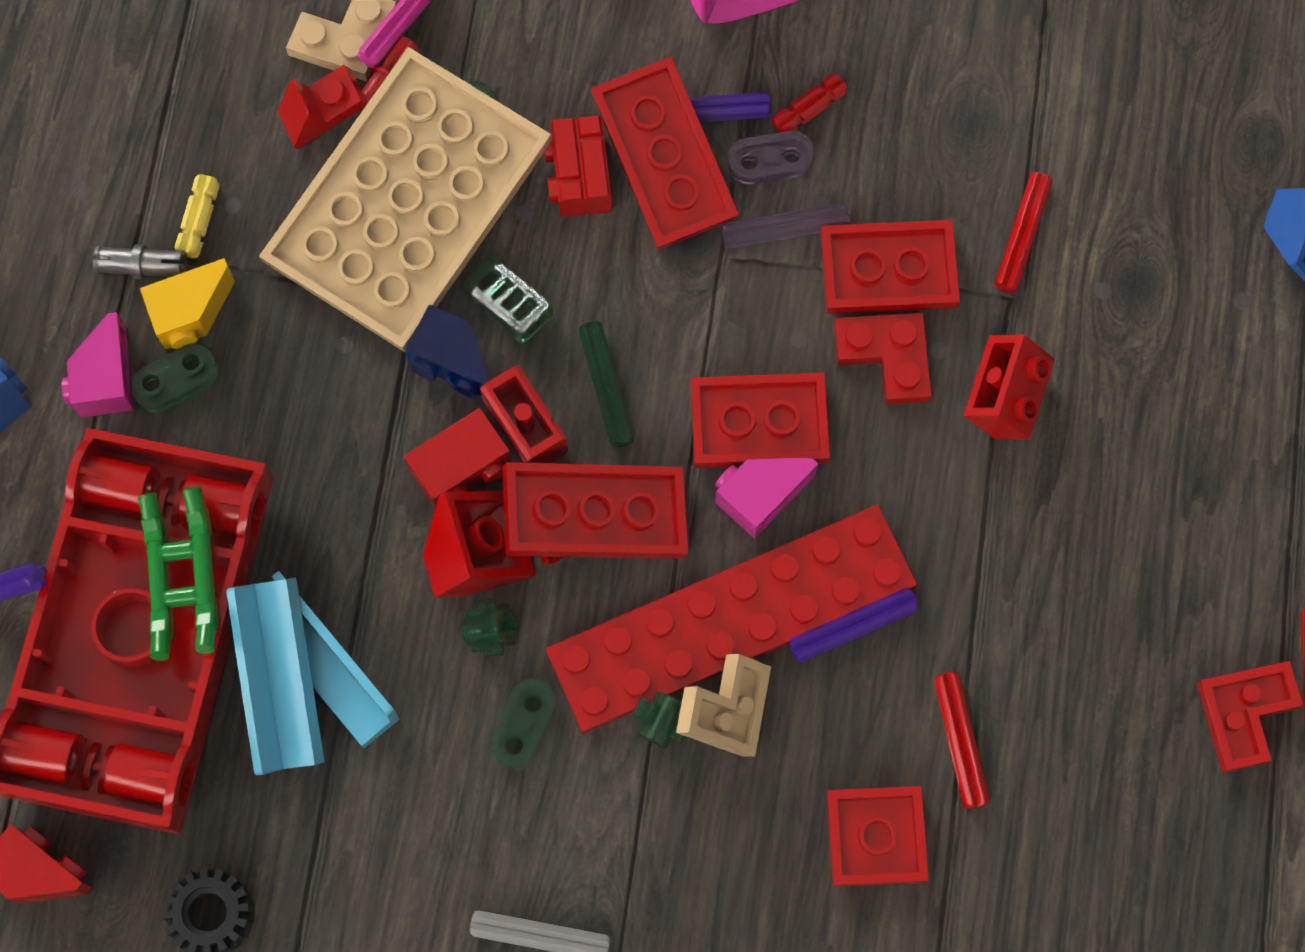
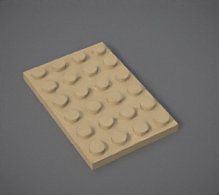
M408 47L261 252L259 258L268 266L403 352H406L540 160L545 149L552 141V135Z

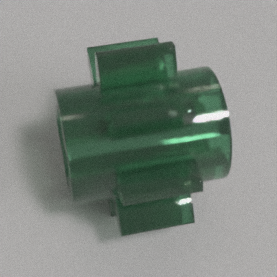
M495 598L478 600L476 603L477 609L466 610L465 612L466 616L462 622L463 638L472 647L471 651L473 653L484 652L485 657L502 656L505 652L504 646L515 645V639L519 633L518 618L509 609L508 603L497 604Z
M656 691L652 701L641 697L631 716L634 721L640 723L635 734L664 749H667L671 739L682 743L685 736L676 733L682 702Z

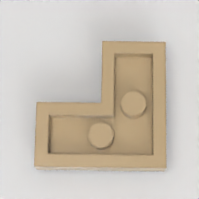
M352 0L342 24L301 12L286 46L288 56L333 71L344 64L352 70L355 78L368 81L372 68H369L358 59V52L397 2L394 0Z
M726 654L719 694L698 686L684 688L676 733L739 756L755 757L771 666L741 654Z

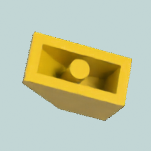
M225 258L140 288L156 336L165 350L190 347L197 342L198 338L206 336L210 331L235 283Z

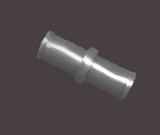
M134 245L133 249L96 246L93 253L94 256H100L101 259H93V269L96 274H129L134 279L144 280L147 275L173 277L187 270L186 268H180V264L187 265V256L184 250H150L146 245Z

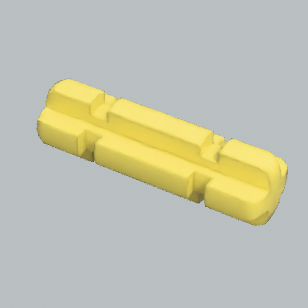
M203 174L197 175L194 179L191 189L194 191V194L189 196L180 227L183 229V233L178 234L175 244L176 251L184 250L187 258L196 259L200 255L203 242L200 240L206 235L214 207L211 203L212 200L216 199L219 190L217 179Z

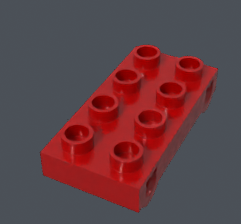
M86 428L84 438L76 448L69 465L65 485V504L46 566L48 573L44 575L47 584L39 590L6 708L0 715V797L178 835L181 834L233 637L226 591L227 588L245 586L247 584L274 481L265 463ZM201 486L212 530V536H210L215 599L219 614L215 651L211 654H200L195 649L197 633L195 628V605L171 608V611H173L174 627L173 638L170 641L169 658L165 661H156L150 658V612L152 611L147 546L144 543V532L141 523L143 519L138 496L157 493L160 512L164 517L167 543L191 540V537L189 536V526L186 517L187 508L183 489ZM193 558L167 562L169 590L195 586Z

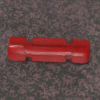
M831 73L821 81L822 85L813 86L790 103L791 108L789 110L784 108L773 116L772 125L781 137H789L798 130L797 126L799 124L805 125L828 108L830 101L836 102L846 94L847 84L839 74Z

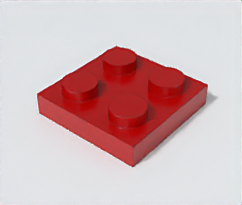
M922 786L827 790L832 887L927 883L929 881Z

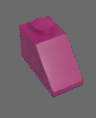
M117 312L108 313L67 361L68 377L62 378V394L65 403L71 404L81 418L134 410L127 327Z
M813 458L747 459L738 469L734 465L729 467L717 480L715 486L719 489L716 491L715 504L755 539L815 477L818 463Z

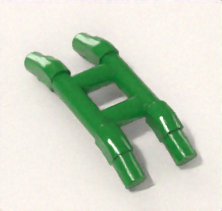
M201 486L183 489L187 508L186 517L189 526V536L191 537V540L167 543L164 517L160 512L157 493L138 496L143 519L141 523L144 532V543L147 546L152 611L150 612V658L156 661H165L169 658L170 641L173 638L174 627L173 611H171V608L195 605V628L197 629L195 649L200 654H211L215 651L219 614L215 599L210 538L212 530ZM193 558L195 586L169 590L167 562Z

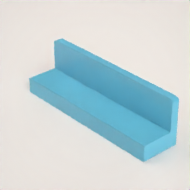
M279 571L271 576L274 581L285 579ZM299 596L313 688L364 749L400 719L392 706Z
M296 578L227 588V600L255 775L324 763Z

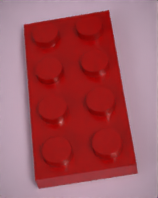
M672 56L591 88L593 99L657 250L738 218L739 214Z
M506 462L502 467L506 556L684 559L689 554L683 467Z

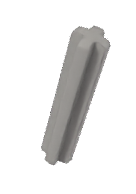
M480 910L474 912L470 924V934L474 937L551 952H609L611 942L610 937L605 934Z

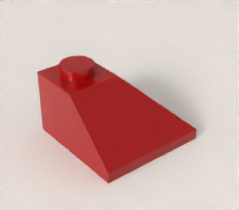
M503 491L443 492L439 495L423 552L424 562L435 598L471 596L529 579L536 575L531 556H506Z

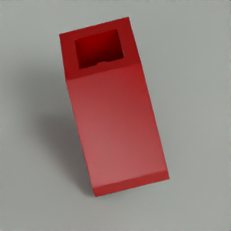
M10 824L1 834L0 893L7 899L22 904L86 896L93 887L82 879L87 871L66 854L61 860L47 850L52 842L33 826L29 825L24 831Z

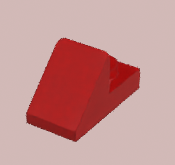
M343 64L309 87L296 79H292L280 104L278 114L293 146L300 149L366 107L368 103L352 70Z

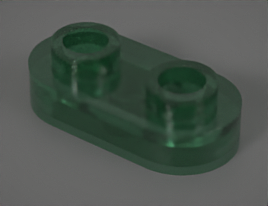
M188 344L139 369L131 380V394L138 405L144 410L161 412L211 386L217 377L218 365L208 348L199 344ZM196 359L200 361L196 369H185L186 364L190 360ZM150 381H160L159 387L156 390L146 391V385Z
M529 678L519 682L512 689L490 740L492 755L496 762L506 769L518 770L528 766L534 760L556 710V698L552 688L545 681ZM531 697L539 698L542 701L541 708L536 712H530L524 707L525 702ZM518 739L523 743L522 751L514 755L506 751L507 743L510 740Z

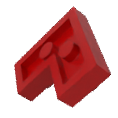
M923 313L834 319L837 365L881 363L885 405L930 402L931 388Z
M1290 661L1208 678L1197 683L1222 773L1263 765L1272 761L1259 717L1291 711L1303 706Z

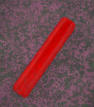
M1040 172L1030 174L994 283L995 288L1009 294L1017 292L1053 182L1049 175Z
M958 672L943 673L936 676L934 683L962 803L965 809L981 808L989 803V796L961 678Z

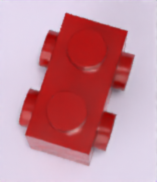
M1025 334L989 335L963 416L994 439L1030 440L1055 358Z

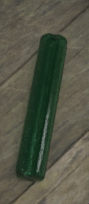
M600 321L584 323L579 327V334L610 445L614 448L629 445L633 442L634 435L602 323Z

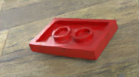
M953 220L821 226L820 237L826 314L958 308L960 297Z
M825 373L693 377L690 379L694 468L731 467L732 465L740 467L747 459L813 458L818 464L829 463L830 451Z

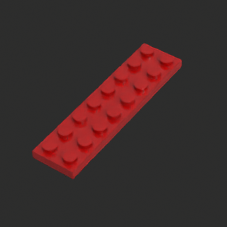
M877 504L547 647L545 650L580 731L584 735L682 692L685 687H693L723 674L726 654H741L755 660L789 645L790 640L798 635L905 588H910L912 591L916 588L917 583Z

